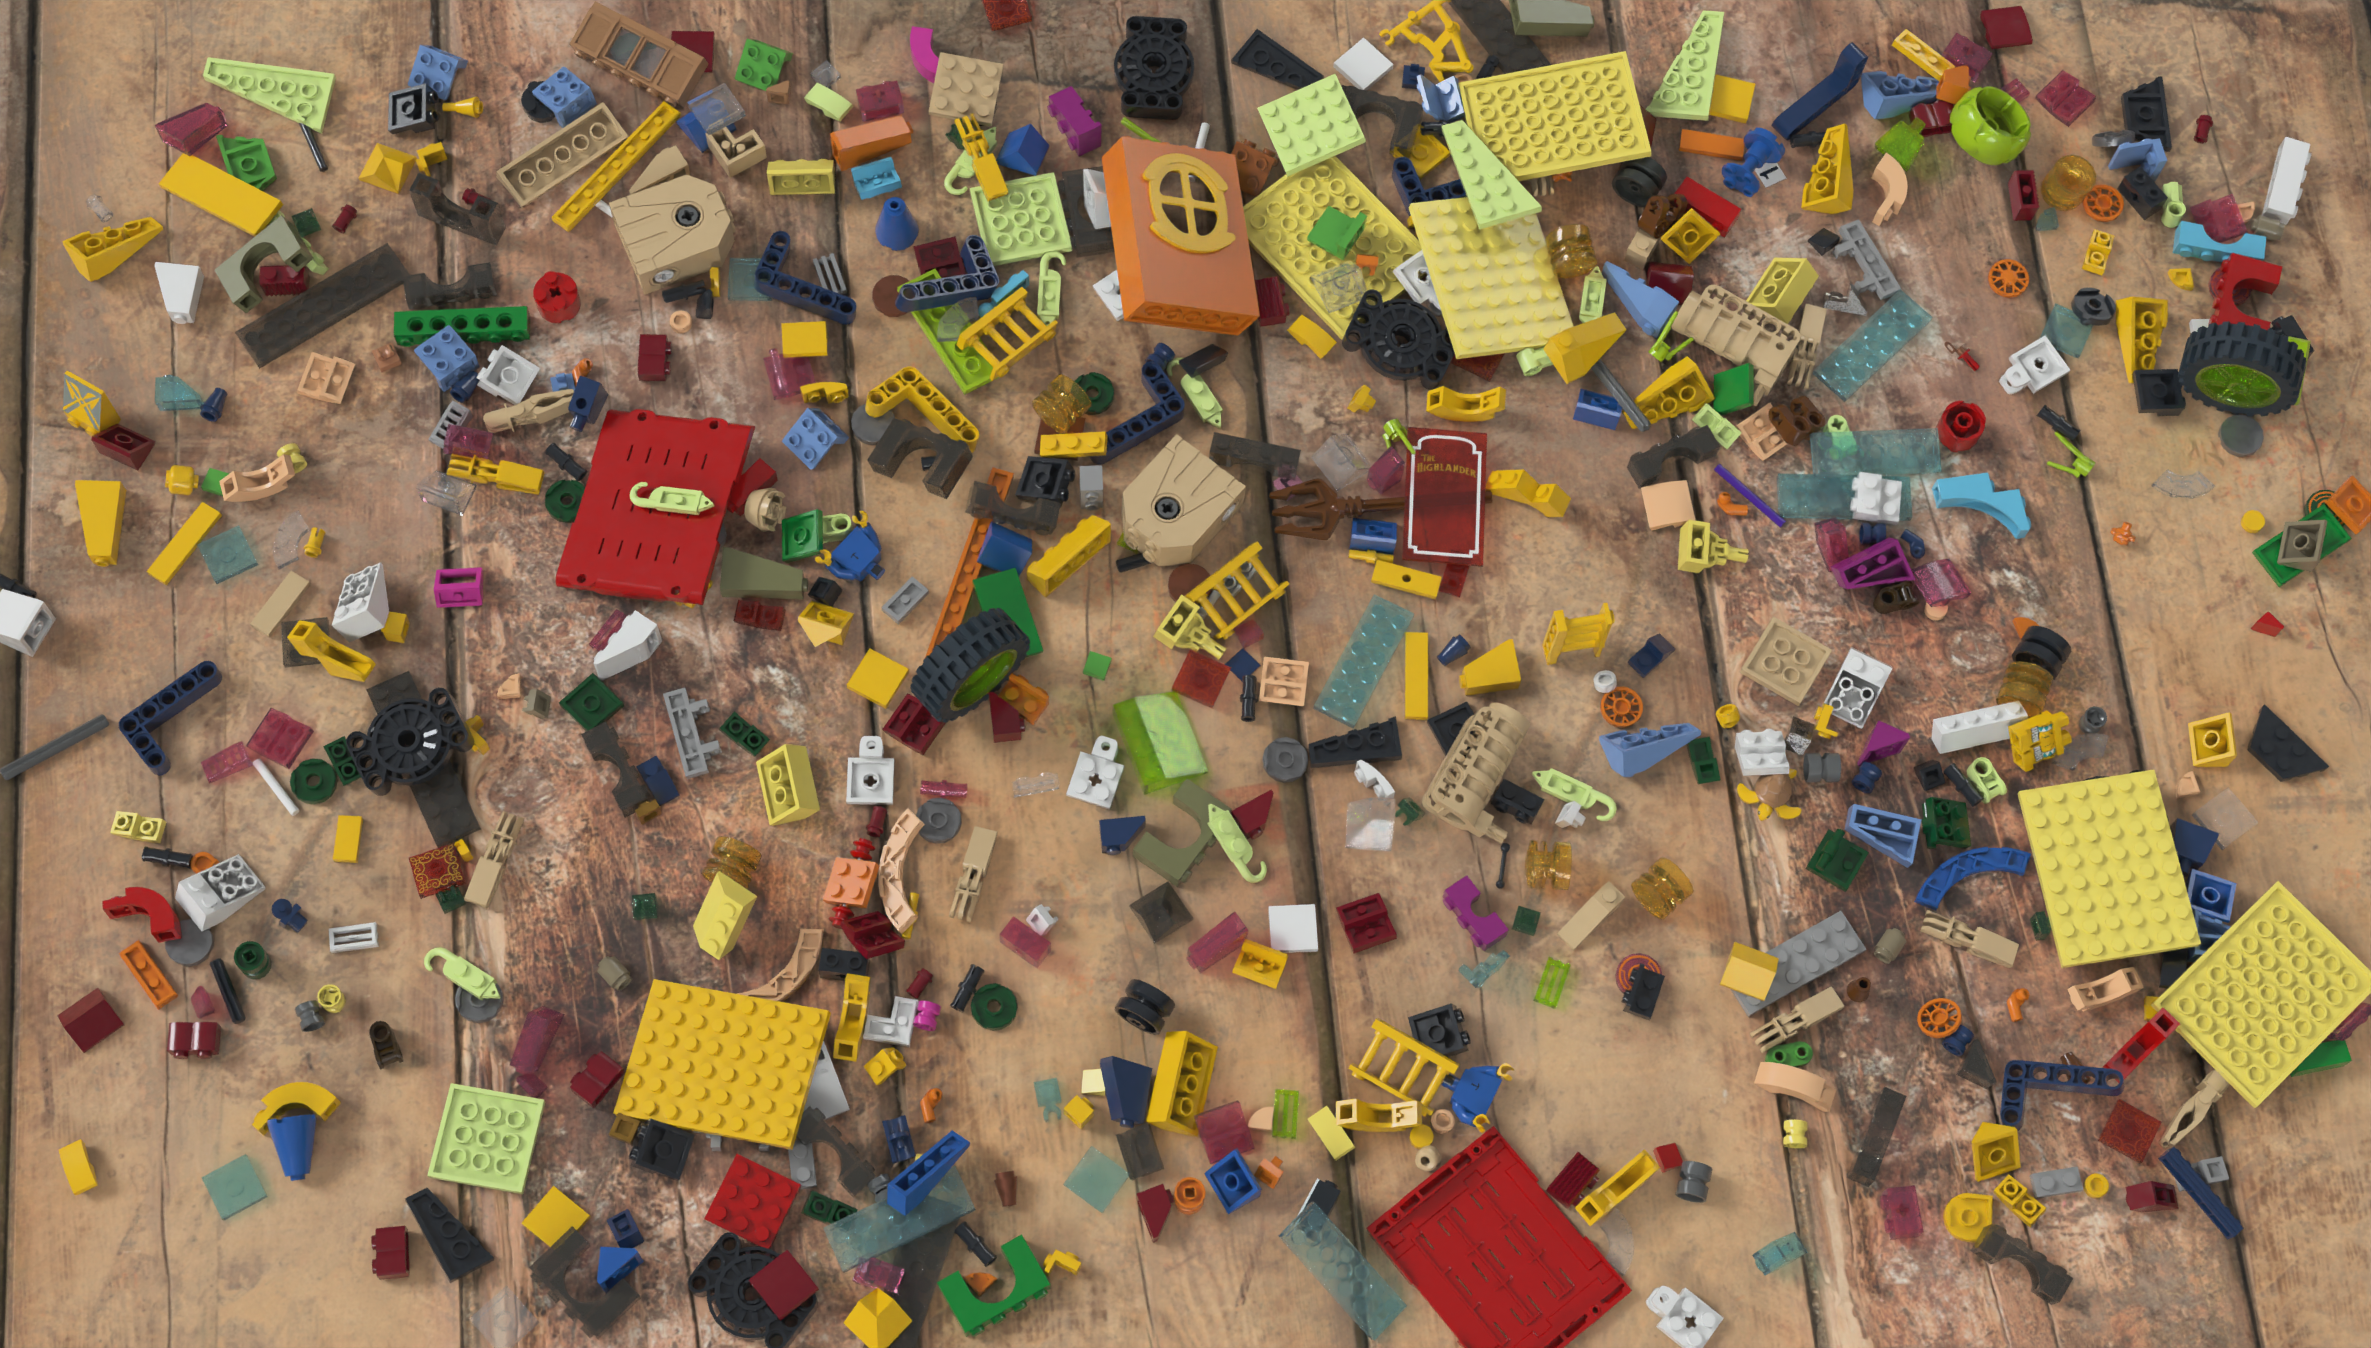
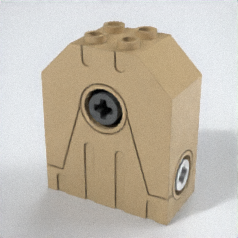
M686 174L609 202L614 225L644 295L657 291L661 287L665 288L708 272L711 267H722L734 243L733 233L736 232L732 213L730 209L727 210L725 197L722 191H717L714 184Z
M1176 434L1123 492L1121 515L1124 540L1131 549H1137L1143 553V557L1148 562H1154L1158 566L1191 564L1243 506L1246 486Z

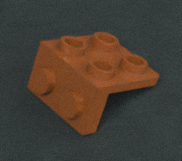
M1245 139L1244 142H1236L1231 154H1234L1236 158L1240 190L1257 197L1261 194L1272 167H1277L1280 159L1275 157L1276 152L1264 148L1262 151L1256 148V143Z

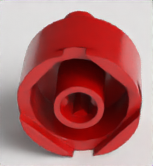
M548 271L534 286L533 297L540 315L548 322L561 323V321L567 319L569 321L579 312L581 306L577 285L570 276L564 273Z
M1960 400L1955 401L1946 407L1936 426L1937 436L1940 442L1951 452L1956 453L1969 450L1976 445L1985 429L1986 417L1982 409L1976 404H1969Z

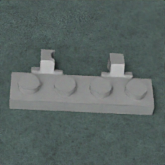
M1859 219L1841 226L1838 231L1843 239L1840 240L1841 244L1835 246L1832 253L1836 259L1838 256H1846L1847 254L1850 257L1854 256L1863 270L1864 275L1862 277L1864 280L1861 282L1856 281L1854 284L1857 294L1869 289L1870 292L1875 291L1880 300L1898 294L1901 291L1900 285Z
M685 687L664 693L663 696L686 778L690 779L709 773L706 761H710L711 756L722 753L718 740L706 744L704 740L700 741L695 720H698L697 715L710 712L707 699L695 702V699H689Z

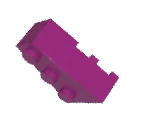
M1070 86L1050 95L1047 109L1052 118L1055 117L1058 121L1057 126L1061 134L1065 133L1067 136V143L1072 151L1075 150L1078 157L1101 147L1102 125L1099 121L1095 123L1091 119L1093 113L1090 109L1085 110L1083 100L1073 87Z
M1890 537L1831 566L1839 587L1845 589L1915 580L1899 541Z

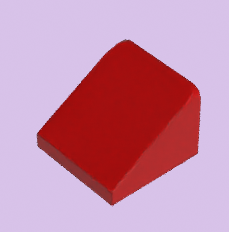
M2267 612L2251 629L2276 637L2284 628V625L2270 612Z
M1676 1143L1659 1146L1653 1150L1662 1173L1682 1166L1683 1160Z

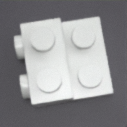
M501 345L499 350L494 349L487 359L491 362L488 368L483 367L476 377L480 380L477 386L495 397L499 395L516 405L521 402L540 368Z
M1859 472L1857 478L1854 477L1852 482L1855 498L1852 497L1850 511H1853V519L1897 525L1899 522L1902 482L1882 479V475Z
M1766 729L1763 732L1743 730L1741 733H1736L1735 750L1743 776L1789 774L1790 766L1785 754L1786 744L1781 731H1774L1773 729Z

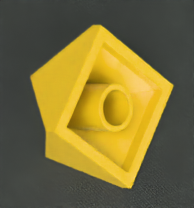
M377 143L359 176V180L399 194L417 157Z
M1691 208L1660 239L1690 264L1720 235V232Z
M811 601L799 615L798 622L815 647L826 641L843 646L854 613Z
M1982 1122L1971 1141L1975 1180L1979 1182L2021 1168L2017 1129L2011 1126Z
M877 1287L858 1301L844 1321V1325L868 1348H888L913 1321L893 1298Z

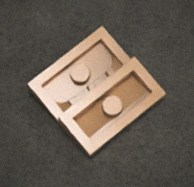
M311 352L297 389V394L321 401L341 404L355 363L335 356L331 359Z
M1770 402L1735 426L1742 432L1740 437L1762 461L1787 445L1769 420V410L1773 407Z
M1687 480L1664 482L1641 488L1651 531L1671 525L1675 528L1680 527L1688 520L1696 521Z
M1264 657L1259 701L1304 707L1309 662Z

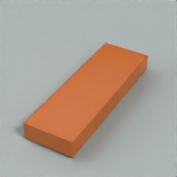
M1682 129L1679 151L1742 161L1744 139Z
M140 940L119 953L158 1010L179 996Z

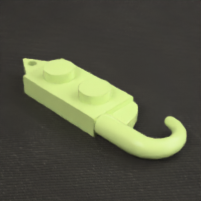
M996 127L983 132L989 145L988 154L992 153L997 146ZM966 150L957 159L954 167L944 180L946 190L953 195H961L968 189L966 186L962 189L952 187V182L957 176L971 178L975 175L972 168L973 158L968 156Z
M1058 251L1045 253L1040 261L1037 317L1046 326H1048L1046 323L1050 324L1054 320L1059 319L1061 276L1058 272L1049 269V260L1054 257L1059 258L1062 265H1066V258Z
M1598 266L1584 278L1579 314L1582 323L1602 317L1607 279L1603 278Z
M1183 357L1174 358L1168 363L1167 373L1169 376L1173 375L1172 367L1177 364L1180 365L1178 362ZM1186 374L1180 383L1182 391L1202 422H1207L1220 429L1223 409L1200 375L1191 378Z
M640 482L633 486L630 491V499L634 505L655 508L659 511L699 515L701 511L715 506L713 502L705 497L702 491L660 486L651 493L649 499L639 498L637 496L638 490L648 485L647 482Z
M1552 768L1547 771H1533L1532 775L1542 787L1541 791L1567 803L1575 801L1581 805L1580 809L1591 808L1596 801L1607 805L1609 813L1606 816L1598 815L1596 817L1597 820L1608 821L1615 816L1617 811L1616 803L1608 795Z
M1209 804V822L1207 824L1231 862L1235 864L1246 881L1250 883L1262 881L1267 873L1265 862H1260L1261 872L1259 875L1251 874L1246 866L1253 854L1251 845L1228 810L1224 811L1213 804Z
M442 947L434 948L426 954L424 965L428 971L433 970L430 966L431 959L434 956H441L447 960L443 967V973L447 979L481 1001L484 998H501L496 987V980L462 957H458Z

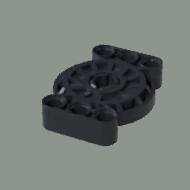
M1132 16L1126 22L1127 39L1119 47L1114 60L1115 80L1123 92L1121 96V112L1126 117L1176 120L1182 114L1183 100L1181 96L1189 89L1194 76V58L1190 49L1185 44L1187 24L1184 20L1177 18ZM1157 66L1159 69H1156V73H1152V69L1149 67Z
M1373 289L1364 293L1342 339V346L1345 350L1355 352L1361 349L1367 363L1384 377L1403 381L1420 377L1422 386L1429 390L1438 387L1455 353L1452 343H1448L1445 340V337H1449L1447 328L1443 331L1441 330L1438 320L1428 308L1408 299H1393L1383 302L1380 292ZM1366 300L1374 301L1375 305H1369ZM1357 318H1363L1367 323L1362 324ZM1349 336L1356 337L1358 342H1352ZM1395 336H1404L1408 343L1402 344L1401 347L1396 346L1398 341L1395 339ZM1436 356L1444 357L1445 361H1439ZM1427 374L1435 375L1437 380H1431Z
M438 687L431 691L428 701L409 698L389 704L373 719L367 735L360 731L352 732L346 739V745L365 786L377 796H384L390 792L392 782L409 786L429 781L444 769L452 756L453 749L459 752H467L472 749L474 738L454 697L446 689ZM442 697H446L445 702L438 705L439 700ZM456 716L454 722L447 724L450 717ZM409 733L411 736H415L414 744L410 747H405V742L408 739L406 735ZM465 735L464 740L461 743H457V739ZM363 740V745L360 748H356L357 743ZM369 760H373L371 766L365 768V764ZM382 779L381 784L378 787H374L375 782Z
M732 1232L724 1233L717 1240L688 1279L689 1289L694 1296H707L710 1313L716 1323L726 1333L744 1340L765 1339L767 1348H788L818 1308V1300L814 1293L811 1296L813 1303L810 1307L805 1308L799 1305L780 1321L763 1298L747 1301L745 1299V1292L749 1287H752L749 1279L774 1260L772 1257L777 1258L780 1254L760 1246L742 1248L739 1237ZM727 1241H736V1247L733 1250L724 1249ZM758 1252H760V1253H764L765 1255H761V1254H751V1253H758ZM720 1260V1268L717 1270L709 1269L711 1261ZM697 1280H706V1285L703 1289L697 1290L694 1288V1283ZM712 1303L717 1304L720 1311L718 1316L714 1312ZM794 1316L798 1318L796 1326L787 1327L785 1325L789 1317ZM726 1321L734 1327V1331L726 1327L722 1322ZM743 1331V1332L755 1333V1334L746 1335V1334H742L741 1332ZM775 1336L783 1338V1343L779 1347L770 1345L771 1339Z

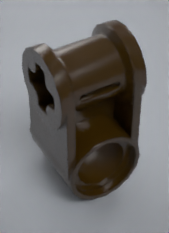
M1905 581L1898 585L1881 589L1874 599V609L1878 613L1887 614L1898 610L1910 609L1918 605L1920 601L1915 597L1912 581ZM1882 598H1886L1890 603L1884 602Z
M384 1021L373 1023L369 1029V1035L380 1070L384 1069V1066L397 1061L399 1063L404 1062L394 1031L389 1024ZM387 1029V1035L384 1038L379 1039L376 1037L379 1030Z

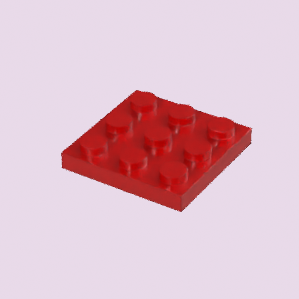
M736 1154L704 1219L760 1247L771 1249L802 1185Z

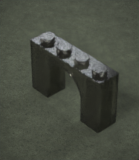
M1342 85L1341 87L1356 119L1364 114L1376 112L1384 114L1392 120L1395 130L1391 139L1389 154L1394 155L1395 147H1399L1397 150L1404 157L1410 159L1424 110L1422 105L1415 101H1405L1395 96H1385L1375 91H1365L1355 86Z
M1103 166L1085 168L1103 172ZM1083 169L1062 172V180L1058 181L1060 194L1064 193L1065 199L1062 200L1063 211L1068 212L1069 218H1066L1068 231L1072 232V237L1069 238L1071 250H1075L1076 258L1115 252L1111 227L1095 229L1093 223L1083 219L1078 211L1080 205L1084 202Z
M418 173L409 189L415 209L420 217L496 246L506 229L497 202L478 195L470 210L465 209L444 195L439 180Z
M893 418L867 459L874 472L892 478L908 454L918 449L936 451L935 461L922 482L929 493L947 499L973 458L969 445L962 440L950 439L946 434L934 433L925 426H915L906 419L899 420Z
M572 1226L529 1267L533 1272L530 1277L539 1286L544 1284L549 1289L546 1294L556 1304L561 1301L566 1306L563 1311L572 1321L577 1318L583 1324L580 1329L589 1338L594 1335L599 1339L641 1297L624 1278L605 1296L594 1302H580L568 1294L565 1287L566 1273L569 1267L590 1247L587 1240Z

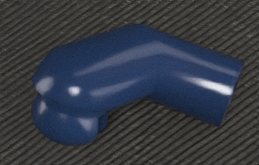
M1905 529L1900 538L1909 543L1910 552L1914 558H1922L1925 554L1923 539Z

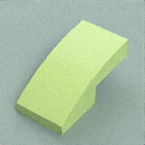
M816 83L804 97L807 104L822 109L825 116L840 122L853 108V105L845 98L819 83Z
M1707 403L1692 419L1696 425L1726 449L1742 433Z

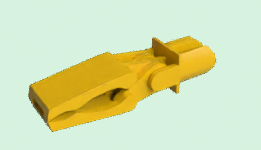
M971 113V122L967 115L962 117L964 128L959 118L955 119L954 122L963 140L962 145L965 147L968 156L973 158V171L989 202L1008 195V189L994 154H988L989 145L984 136V131L980 129L974 113Z
M453 453L451 455L452 460L449 462V468L446 473L449 476L469 479L472 484L473 482L483 484L496 482V487L504 490L538 495L540 493L545 474L541 469L500 460L499 465H496L489 459L476 457L475 454L474 457Z

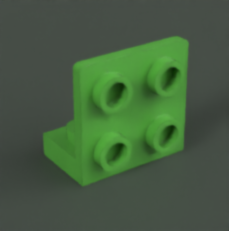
M747 39L735 80L766 91L768 87L778 83L784 61H791L793 53L756 39Z
M1328 206L1307 236V240L1344 260L1364 231L1367 215L1359 212L1356 218H1350Z

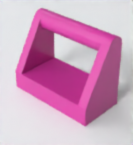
M483 568L436 570L434 595L437 608L482 605ZM476 577V582L442 584V578Z

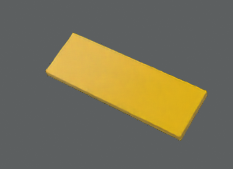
M186 151L182 153L158 183L162 189L254 237L267 227L284 205L281 200Z

